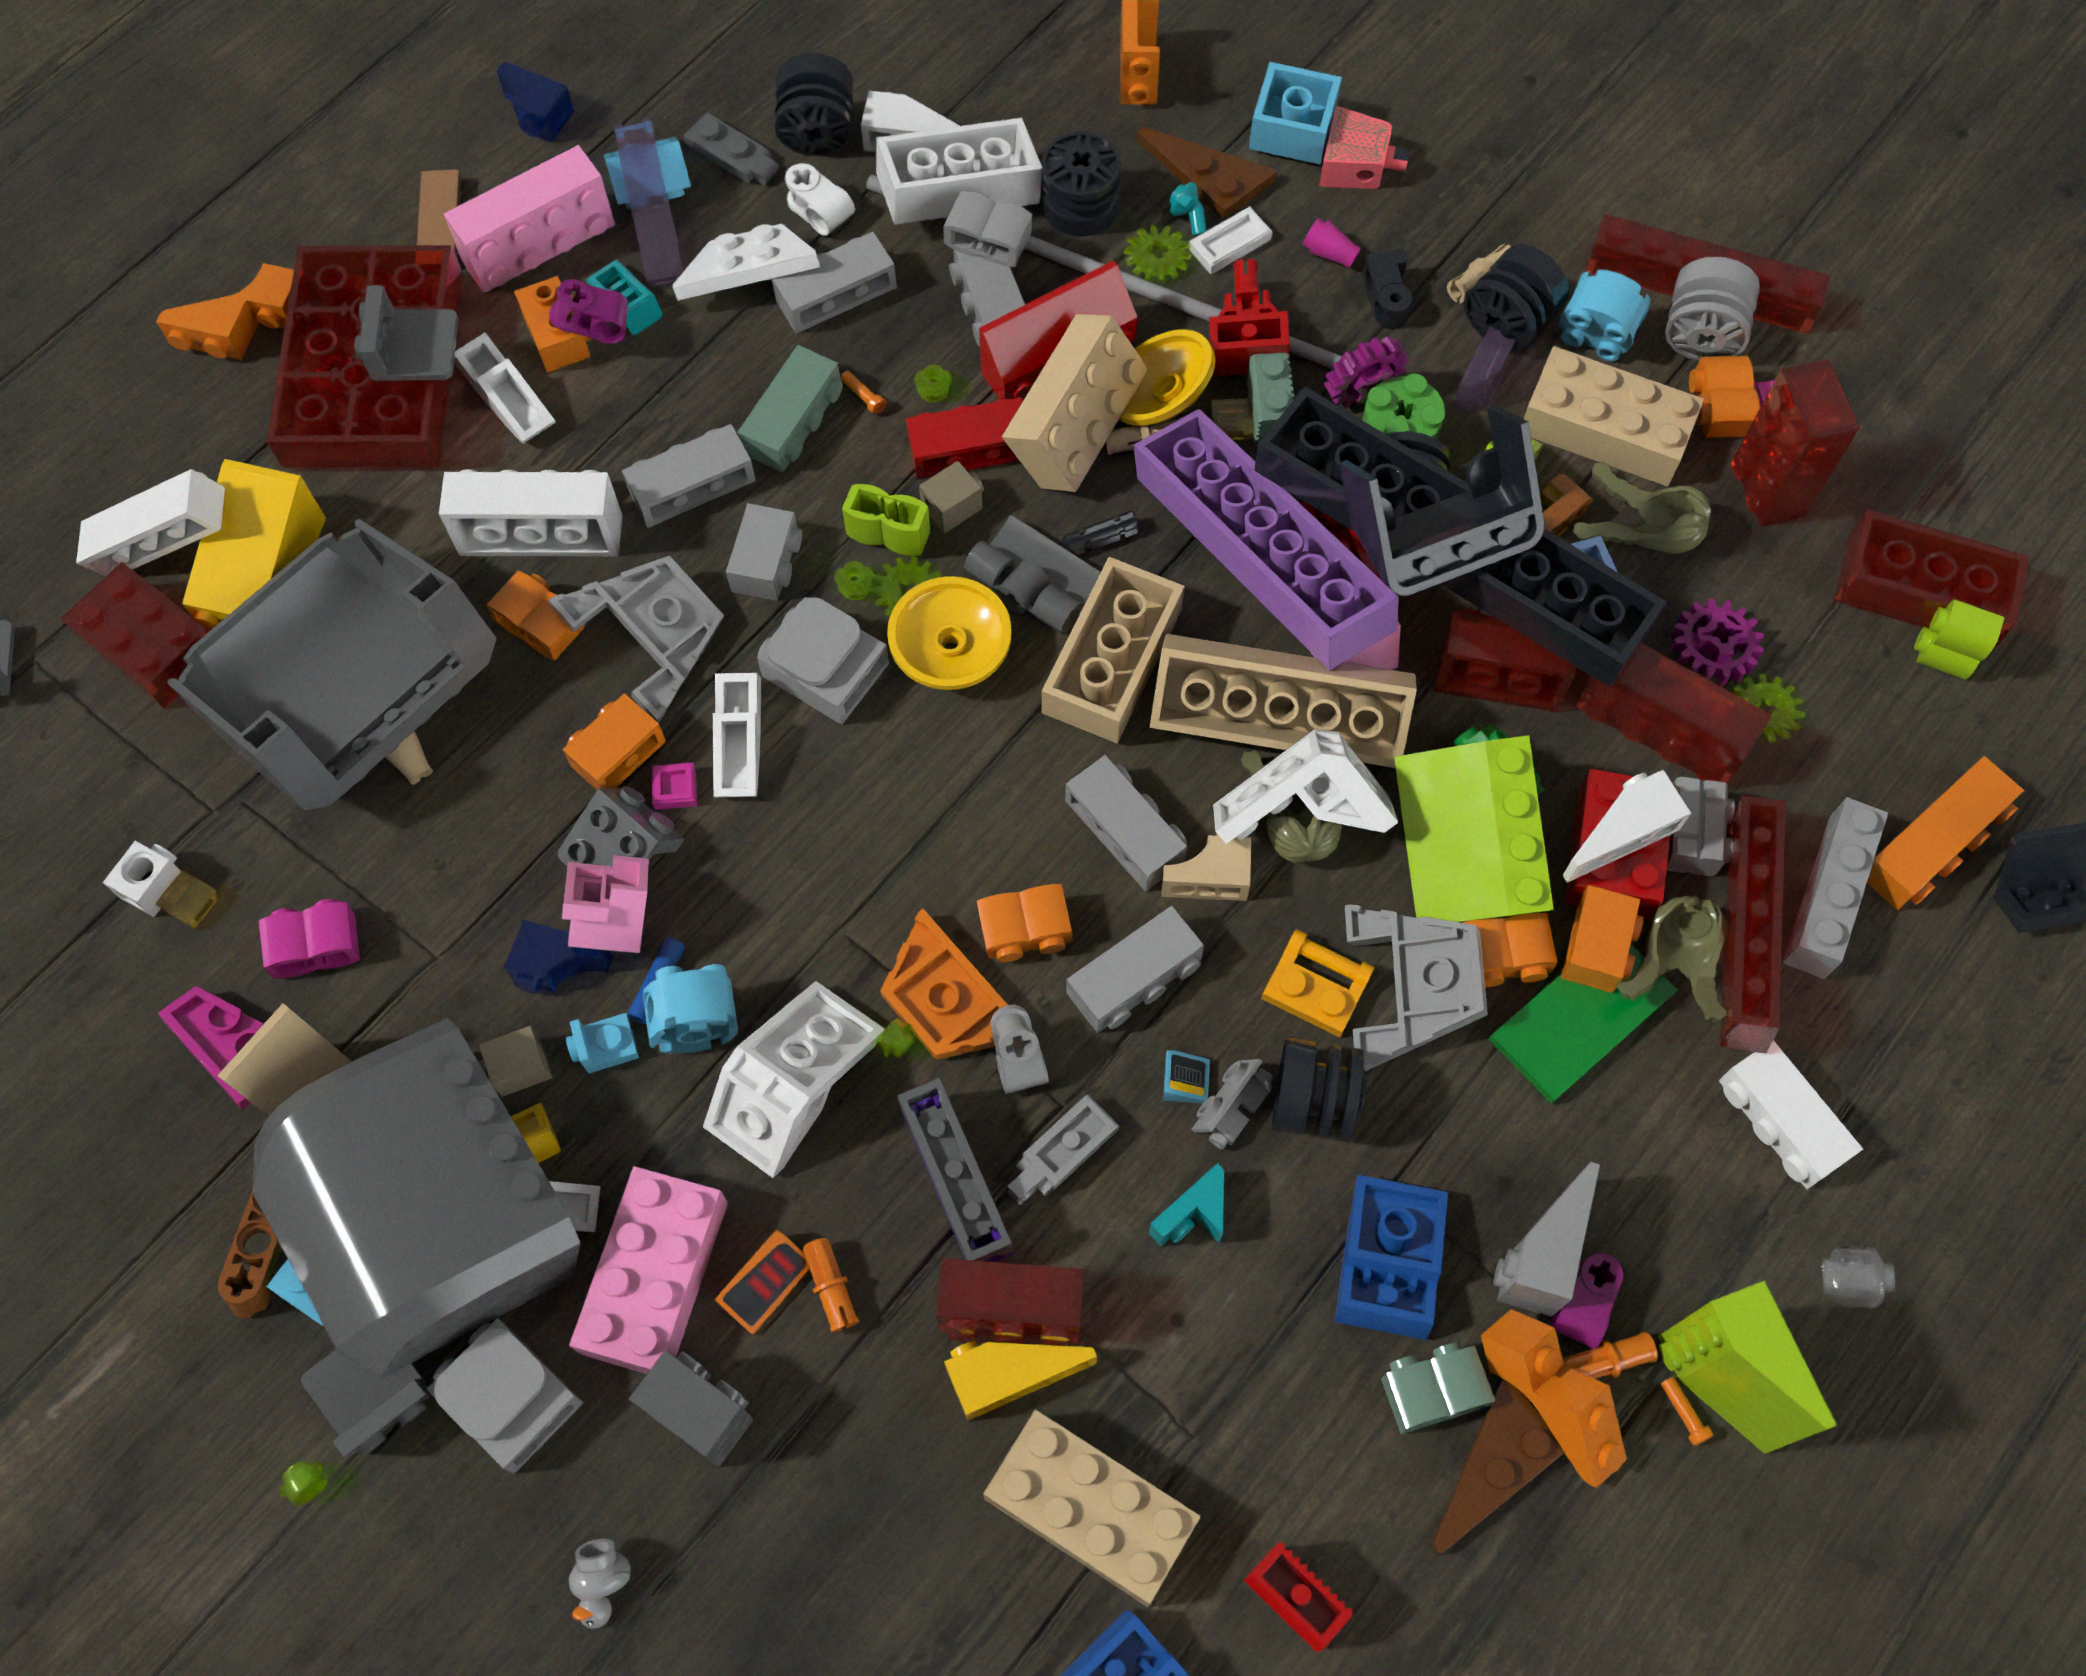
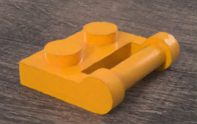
M1295 929L1261 999L1340 1038L1375 967L1364 961L1360 965L1307 939L1308 934ZM1300 954L1353 980L1350 989L1348 990L1295 964L1298 955Z

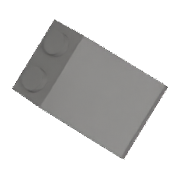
M1590 1162L1568 1185L1514 1249L1509 1248L1505 1259H1499L1493 1280V1285L1500 1287L1497 1301L1552 1317L1572 1300L1600 1164Z

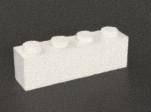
M190 469L81 521L76 563L109 579H113L221 530L225 487L207 478L203 473Z

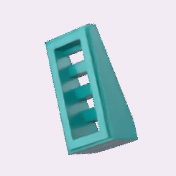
M618 260L613 261L586 279L588 285L616 291L626 297L628 301L626 329L632 335H637L662 318L663 313L655 296ZM621 278V280L606 289L607 286Z

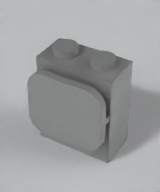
M805 597L796 607H792L786 613L781 626L772 637L767 638L761 645L757 657L763 678L841 725L889 664L886 644L862 631L857 621L824 600L815 597Z
M497 1318L492 1324L489 1322L483 1324L472 1334L468 1341L470 1346L457 1359L454 1357L448 1359L436 1370L433 1375L435 1381L427 1390L435 1397L437 1403L469 1436L473 1437L503 1469L515 1474L584 1402L508 1325Z

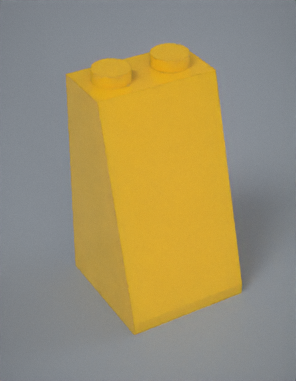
M224 459L217 480L218 484L225 487L221 530L200 539L182 603L194 618L193 621L196 625L211 631L317 540L326 517L300 475Z

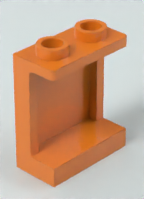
M1122 0L1120 33L1121 104L1143 105L1157 103L1160 48L1156 46L1159 0Z

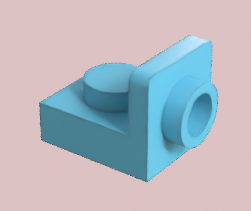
M627 1013L584 1026L579 1019L570 1021L573 1035L566 1037V1042L573 1062L580 1061L588 1074L640 1058Z

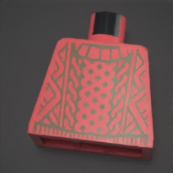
M1336 106L1319 186L1376 189L1380 187L1383 168L1406 172L1410 149L1388 145L1392 125L1389 122Z

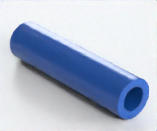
M666 937L627 1013L631 1019L646 1024L643 989L650 982L656 980L655 972L657 970L677 965L686 948L684 944L673 938Z

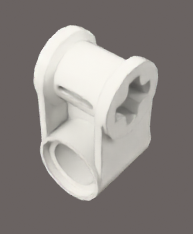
M803 163L795 164L786 172L785 180L787 187L790 189L787 196L789 208L806 220L821 235L826 236L855 212L854 204L849 195L842 188L834 185L819 173L813 166Z

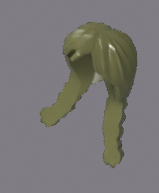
M1595 462L1594 467H1592L1593 479L1599 482L1601 487L1605 488L1611 496H1615L1621 502H1626L1631 508L1637 509L1645 524L1632 527L1612 522L1597 524L1578 522L1574 524L1575 528L1573 530V533L1581 541L1601 536L1603 541L1609 540L1612 543L1635 544L1669 554L1685 553L1698 546L1707 535L1712 512L1709 499L1692 486H1678L1655 492H1647L1629 484L1626 480L1617 478L1611 472L1607 463Z
M1244 751L1241 762L1244 769L1250 772L1251 776L1265 767L1257 751ZM1307 806L1304 807L1299 815L1286 807L1277 814L1269 812L1266 819V829L1271 844L1281 857L1292 863L1317 861L1327 857L1337 848L1341 837L1342 824L1317 819Z
M1698 896L1676 897L1663 903L1658 908L1646 936V957L1643 964L1640 965L1639 971H1636L1635 978L1617 984L1622 998H1628L1630 1001H1633L1635 998H1639L1650 991L1657 979L1661 978L1664 973L1679 970L1690 979L1692 993L1697 1004L1702 1009L1706 1020L1711 1019L1715 1023L1727 1016L1726 1009L1721 1007L1717 1001L1716 982L1714 980L1716 969L1724 956L1728 942V923L1719 906L1710 900H1700Z

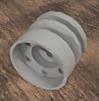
M1724 257L1701 258L1690 262L1682 268L1676 279L1672 298L1673 305L1669 312V320L1665 330L1667 342L1676 352L1694 360H1700L1701 357L1737 356L1743 352L1750 340L1753 313L1756 309L1760 290L1757 275L1745 264Z

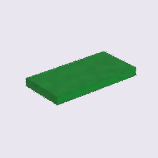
M1630 944L1628 954L1635 956V961L1628 981L1635 978V973L1639 971L1640 965L1643 964L1645 958L1632 944ZM1559 975L1490 1036L1489 1041L1553 1104L1667 1002L1678 989L1662 976L1657 979L1650 991L1630 1001L1628 998H1622L1617 987L1613 993L1561 979V975Z

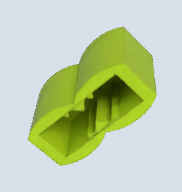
M854 484L851 486L842 507L846 534L855 541L867 545L884 544L893 552L901 555H922L931 530L928 506L921 500L907 495L890 496L876 486Z
M1952 600L1946 609L1942 607L1937 609L1929 628L1923 627L1914 645V650L1919 651L1916 663L1964 680L1968 679L1980 661H1983L1996 645L2005 617L1958 600Z

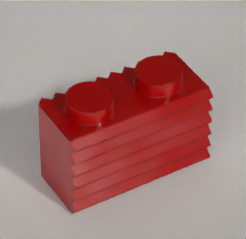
M1277 1543L1243 1580L1315 1652L1322 1651L1352 1617V1608L1345 1609L1344 1601H1337V1594H1330L1329 1586L1322 1587V1579H1315L1314 1572H1307V1565H1300L1299 1557H1292V1550H1285V1543Z

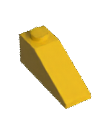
M971 1341L953 1349L950 1352L952 1358L944 1361V1364L967 1421H970L1095 1365L1097 1355L1092 1347L987 1342L978 1346L976 1341Z

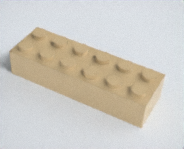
M1166 634L1161 651L1150 728L1283 750L1292 747L1314 729L1334 731L1341 734L1363 763L1395 768L1394 757L1404 754L1417 691L1416 676L1413 673L1345 662L1329 671L1314 657Z

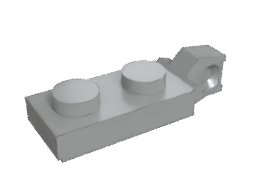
M1087 1094L1023 1153L1022 1160L1016 1165L1022 1173L1007 1186L1009 1189L1007 1193L1021 1205L1037 1189L1044 1196L1052 1189L1055 1190L1118 1131L1119 1125Z

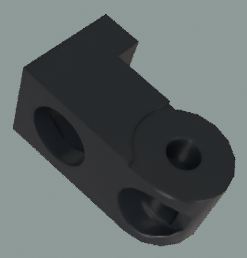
M1404 249L1366 255L1362 278L1374 318L1381 327L1386 329H1397L1403 326L1407 320L1412 303V294L1409 289L1403 286L1402 282L1407 264Z

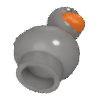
M596 1539L581 1545L575 1552L577 1563L569 1576L570 1590L573 1595L581 1600L579 1606L574 1609L572 1616L574 1619L580 1620L587 1628H600L608 1622L611 1616V1603L605 1596L621 1589L630 1579L631 1567L628 1559L615 1551L614 1543L608 1539Z

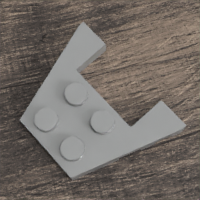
M670 555L621 572L618 577L601 583L596 581L582 586L581 590L567 595L562 593L549 599V607L573 633L603 609L608 608L662 667L633 690L631 697L657 722L664 716L724 618L721 611Z
M1345 905L1347 942L1351 947L1392 941L1398 1022L1395 1024L1353 1029L1354 1048L1364 1050L1365 1071L1488 1015L1481 934L1476 925L1424 916L1422 918L1398 915L1394 911L1381 909L1379 912L1363 909L1358 905Z

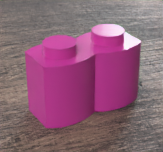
M324 899L304 911L283 908L275 910L271 913V916L259 920L263 966L273 979L297 977L317 969L338 968L361 960L355 913L347 902H341L337 899Z

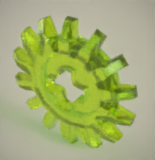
M1151 225V235L1140 228L1137 230V234L1141 238L1136 236L1128 238L1127 242L1132 244V246L1125 247L1124 254H1132V256L1127 258L1125 263L1127 266L1137 264L1132 272L1136 276L1143 271L1146 273V281H1150L1152 276H1158L1159 282H1165V275L1169 273L1174 279L1179 277L1176 267L1184 271L1188 268V265L1182 259L1191 260L1192 253L1183 250L1189 248L1190 243L1184 240L1178 241L1183 237L1180 231L1168 237L1170 226H1166L1162 233L1158 234L1156 226ZM1155 245H1159L1161 250H1168V252L1163 253V258L1156 259L1154 254H1148L1147 252H1151Z
M914 556L911 557L910 564H904L902 557L896 558L898 566L894 568L885 563L882 567L887 572V575L882 576L876 573L874 576V580L882 584V587H872V594L883 596L874 601L876 606L880 607L889 604V607L884 611V614L889 617L895 605L901 599V588L899 587L901 583L908 586L911 582H914L918 585L941 576L939 570L931 574L928 573L932 563L926 561L922 567L917 566L918 557Z
M1760 674L1759 684L1755 685L1749 676L1744 679L1747 690L1739 685L1734 688V692L1741 699L1730 698L1729 702L1734 704L1733 707L1741 709L1740 711L1731 712L1732 719L1745 718L1747 720L1739 726L1741 731L1754 726L1753 739L1755 740L1760 738L1762 731H1765L1769 743L1776 741L1775 731L1780 737L1787 740L1791 735L1786 728L1798 731L1801 727L1793 719L1805 718L1804 711L1795 710V706L1804 703L1802 697L1792 699L1790 694L1796 688L1792 684L1786 689L1779 686L1782 680L1780 677L1776 676L1773 683H1767L1766 674ZM1761 700H1765L1769 706H1776L1777 710L1772 713V718H1768L1765 713H1758L1756 711L1761 705Z

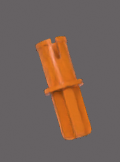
M820 1238L807 1243L803 1247V1251L816 1285L813 1293L820 1296L831 1327V1333L842 1331V1327L847 1329L858 1324L859 1319L856 1317L845 1286L849 1282L847 1276L842 1277L829 1240L827 1238Z
M1642 1332L1639 1335L1613 1343L1603 1340L1596 1349L1564 1357L1563 1363L1565 1366L1593 1379L1605 1375L1616 1378L1619 1377L1622 1370L1648 1362H1655L1658 1355L1650 1334Z

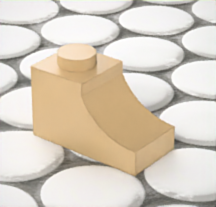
M1218 834L1216 836L1208 835L1206 847L1196 857L1180 864L1164 865L1161 897L1247 901L1250 889L1251 837H1245L1241 840L1235 837L1225 844Z

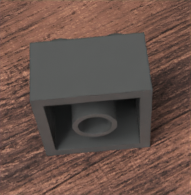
M664 1351L632 1393L629 1400L720 1467L754 1420L745 1410L749 1402L743 1398V1395L721 1379L715 1386L710 1384L708 1381L712 1375L683 1351L677 1359L667 1351Z

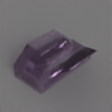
M1489 326L1459 385L1453 405L1454 408L1469 413L1490 403L1504 375V362L1515 342L1514 339L1503 337L1500 330Z

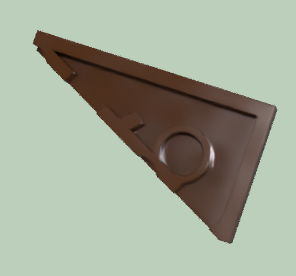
M1147 127L1137 131V142L1183 184L1186 185L1189 182H1194L1198 188V197L1222 219H1225L1276 181L1277 172L1273 168Z
M1501 1379L1496 1386L1495 1402L1490 1405L1485 1418L1481 1422L1473 1448L1469 1451L1445 1514H1443L1436 1530L1432 1548L1437 1555L1446 1551L1565 1453L1544 1419L1523 1393L1505 1379Z

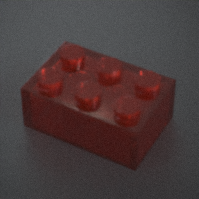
M123 562L115 567L60 618L80 642L163 709L178 696L167 682L169 679H179L188 665L183 658L189 649L208 633L205 627Z
M1454 609L1439 651L1434 692L1557 713L1575 677L1576 667L1493 616L1484 615L1482 612L1473 609L1463 611Z
M941 1258L936 1310L940 1332L948 1333L949 1340L958 1342L976 1341V1335L995 1337V1343L1022 1344L1023 1339L1041 1340V1345L1069 1346V1342L1079 1343L1084 1269Z

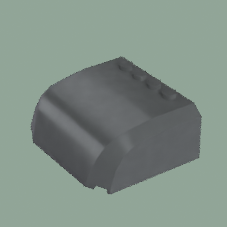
M360 519L354 521L357 528L337 538L331 532L317 539L196 642L183 658L188 665L179 679H169L167 682L231 748L303 810L331 806L354 784L363 780L374 766L388 754L395 751L404 739L419 726L426 723L434 712L451 697L457 695L464 685L489 664L496 642L495 635L453 579Z
M448 1018L360 1057L299 1089L277 1106L264 1122L254 1142L252 1192L336 1350L351 1360L354 1358L368 1367L380 1379L575 1277L580 1241L571 1218L459 1028Z

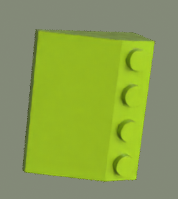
M1529 735L1394 757L1416 918L1424 916L1462 922L1554 910Z
M1765 1281L1709 1302L1658 1336L1662 1343L1659 1345L1660 1355L1666 1367L1670 1371H1675L1680 1382L1764 1454L1837 1426Z

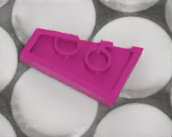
M197 986L158 1012L162 1021L241 1110L250 1105L251 1102L219 1078L218 1075L264 1024L242 1013L238 1007Z

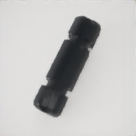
M1127 511L1119 514L1117 520L1111 517L1084 527V532L1080 533L1079 530L1065 534L1063 536V544L1066 550L1077 556L1085 553V548L1087 547L1089 550H1093L1120 540V535L1128 537L1137 534L1140 531L1139 520L1134 511Z

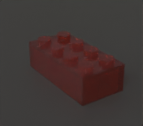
M1828 359L1787 367L1779 371L1732 459L1733 474L1736 479L1741 481L1746 493L1748 509L1755 514L1760 527L1805 517L1860 428Z
M1866 509L1849 535L1834 601L1929 628L1932 618L1939 607L1946 609L1952 600H1958L2005 617L1998 641L1994 646L1996 648L2016 625L2030 556Z
M1644 644L1640 645L1611 688L1591 676L1576 705L1584 710L1585 714L1591 719L1609 724L1621 731L1623 736L1630 741L1642 743L1658 752L1664 760L1674 764L1678 763L1694 772L1701 781L1711 780L1726 782V784L1729 783L1749 755L1772 716Z

